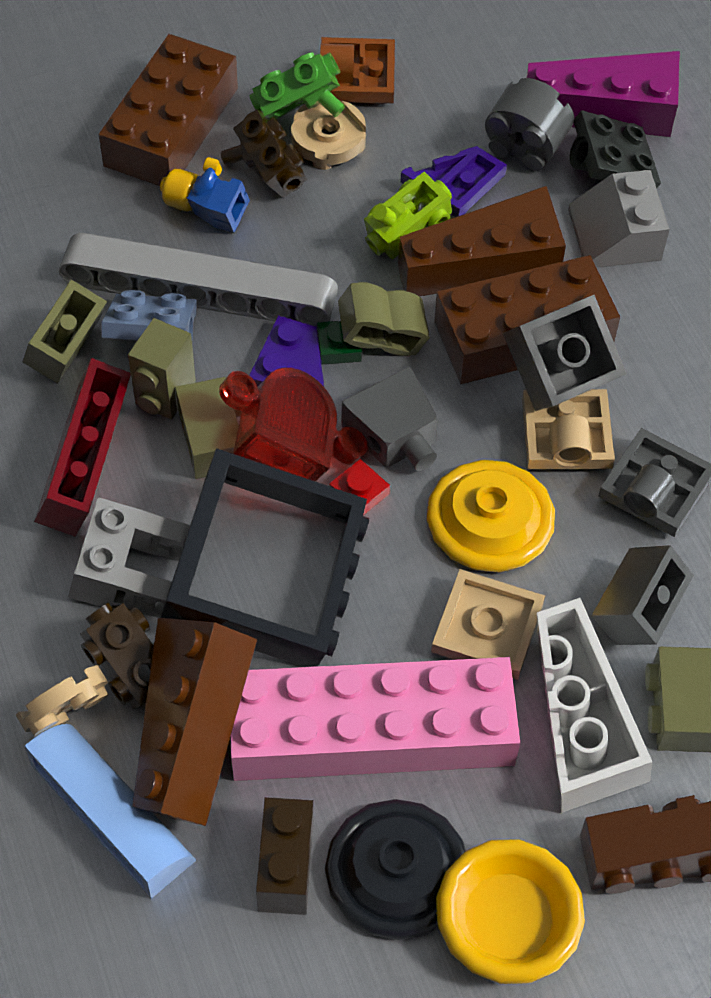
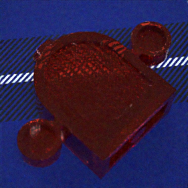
M279 368L271 372L258 387L251 376L242 371H234L219 386V394L224 403L233 409L241 411L233 451L235 455L316 482L330 469L331 457L336 458L343 464L352 465L367 452V441L360 431L353 427H344L340 431L336 429L337 412L330 394L318 380L302 370Z

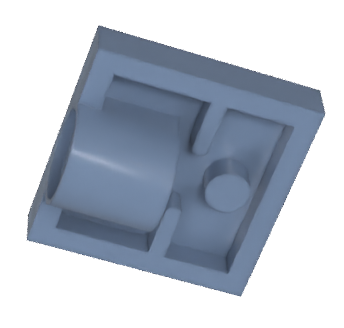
M138 290L123 291L121 294L115 295L101 322L102 338L138 340L153 318L191 333L193 338V322L196 317L197 300L186 299V296L178 293H168L161 297L145 296L144 292Z

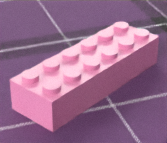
M510 657L249 670L231 733V759L234 781L515 766L520 747Z

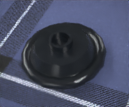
M392 799L368 804L346 818L329 843L324 869L330 896L348 921L370 935L396 940L427 935L438 928L436 896L445 872L466 851L464 841L446 817L422 803Z

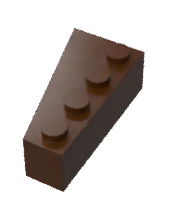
M547 186L400 236L398 270L403 290L418 296L437 294V291L563 262L566 244Z
M157 619L132 807L175 820L206 826L257 639L215 622Z
M695 795L677 798L676 801L666 804L661 812L654 813L653 807L648 804L585 818L580 833V840L591 890L605 889L607 893L617 894L630 891L635 885L653 883L657 888H667L680 884L683 879L701 877L704 882H711V801L701 803L700 800L695 799Z

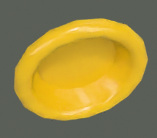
M479 460L459 465L440 478L428 498L426 521L434 542L451 560L472 570L501 573L524 567L543 553L554 533L555 508L547 489L529 471L508 462Z
M520 839L490 840L466 850L445 872L436 896L437 925L450 953L473 974L499 984L532 983L558 971L576 951L585 924L582 893L569 868L547 849Z

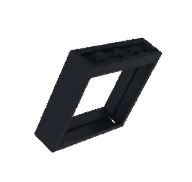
M216 448L160 618L215 622L257 639L254 651L303 667H318L325 655L332 657L338 642L340 632L333 630L336 617H343L348 604L350 593L343 591L346 579L352 580L358 566L360 555L353 553L356 541H363L368 528L369 518L363 516L367 499ZM224 483L344 523L314 635L189 595Z

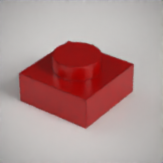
M361 459L329 483L330 487L366 498L367 502L363 515L390 494V484Z

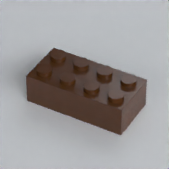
M168 34L98 134L103 166L160 186L161 180L171 170H185L238 89L236 56Z
M591 255L437 291L434 323L461 385L518 370L503 335L504 332L595 295L612 339L615 342L620 315Z

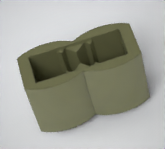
M368 282L350 283L338 300L343 339L350 345L360 348H381L391 354L411 356L416 355L430 339L423 299L416 294L404 290L386 291L380 286Z

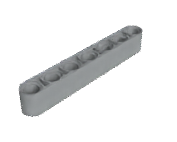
M77 233L70 238L59 267V274L64 281L69 283L70 280H73L88 289L117 294L127 290H138L144 292L145 296L161 297L168 293H178L186 296V299H196V308L276 321L279 315L317 327V322L330 321L338 292V285L332 278L318 273L87 233Z

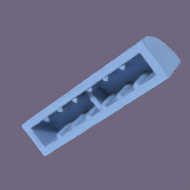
M70 724L54 726L42 732L25 745L31 766L151 899L196 861L193 855L154 813L132 807L134 791L74 726Z

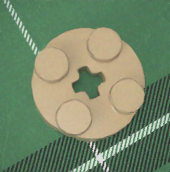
M341 101L345 108L340 115L334 117L321 104L311 109H308L304 104L296 111L294 122L291 125L292 146L300 156L308 161H312L313 166L320 170H327L333 167V165L353 159L364 151L366 141V121L363 114L354 105ZM326 129L329 132H336L334 134H323L322 130Z
M95 665L85 669L84 672L87 677L76 684L71 676L26 705L28 711H21L16 714L25 732H32L36 736L54 726L66 724L70 720L66 713L72 709L77 710L81 707L88 709L105 699L109 695L104 687L108 681L99 666Z

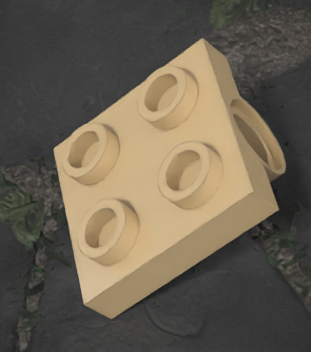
M592 389L558 405L535 411L527 390H523L522 408L527 469H613L615 456L607 389Z

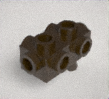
M256 109L233 127L240 140V145L221 151V159L226 166L244 160L249 168L256 166L266 184L282 198L298 190L307 180L303 169L300 167L304 163L303 159L291 144L287 145L283 140L287 134L274 117L268 120L261 111Z
M108 602L85 618L90 627L80 633L85 641L81 644V648L94 666L102 665L112 680L108 682V685L118 701L123 705L129 703L135 709L147 701L149 682L142 681L139 678L138 669L141 665H147L151 670L154 645L145 634L150 630V625L145 616L136 607L128 610L123 603L113 609Z

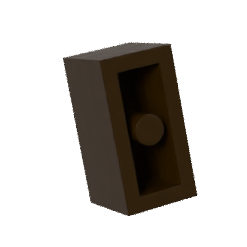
M264 798L256 886L258 912L307 915L314 800Z

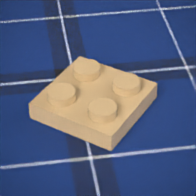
M459 569L432 642L431 652L454 660L510 657L512 678L518 680L537 625V612L542 610L545 595Z

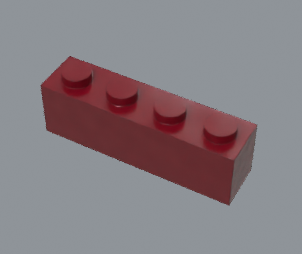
M94 358L90 359L78 384L34 519L35 523L76 537L92 505L130 380V372Z

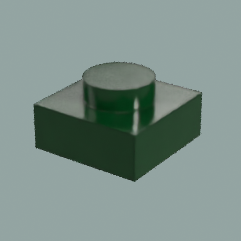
M341 321L317 322L321 365L362 362V349L344 341Z

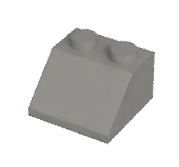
M651 170L611 174L569 204L568 210L581 256L591 255L596 268L662 260L670 229Z

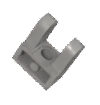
M97 497L68 597L101 607L108 602L111 607L112 605L120 606L124 603L128 609L136 607L141 613L160 618L172 581L124 567L130 548L179 561L190 525Z

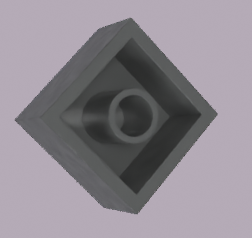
M595 295L503 333L535 411L558 405L627 374Z

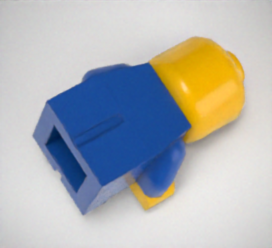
M211 157L205 159L203 163L204 174L201 176L186 170L173 169L161 180L160 191L162 192L163 202L167 206L186 212L193 210L194 214L213 227L235 233L250 202L241 180L232 178L228 182L218 178L222 172V167L219 160Z

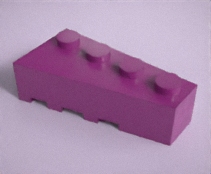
M680 51L528 63L526 78L544 82L559 92L557 100L564 108L567 103L570 105L574 119L582 110L597 115H605L618 121L634 123L643 127L646 135L671 137L678 108Z

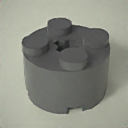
M521 78L517 84H513L512 81L508 84L485 120V130L490 139L488 147L498 157L505 158L510 155L522 160L527 168L533 171H540L552 159L574 123L572 108L568 103L564 108L557 100L560 93L544 82L532 78Z

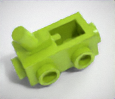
M425 172L421 173L414 180L406 181L395 195L386 202L374 206L367 217L364 218L367 231L365 241L370 249L378 256L385 252L393 260L399 255L400 236L449 220L452 213L450 201L452 194L442 181H434Z

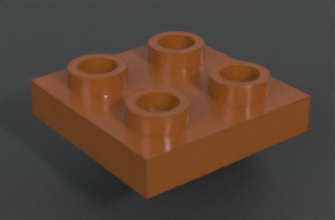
M321 37L320 54L324 56L330 52L340 70V74L336 75L340 86L330 91L340 102L394 103L395 39Z

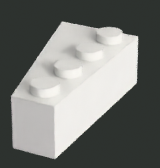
M581 598L537 612L538 643L561 813L650 782L651 757Z

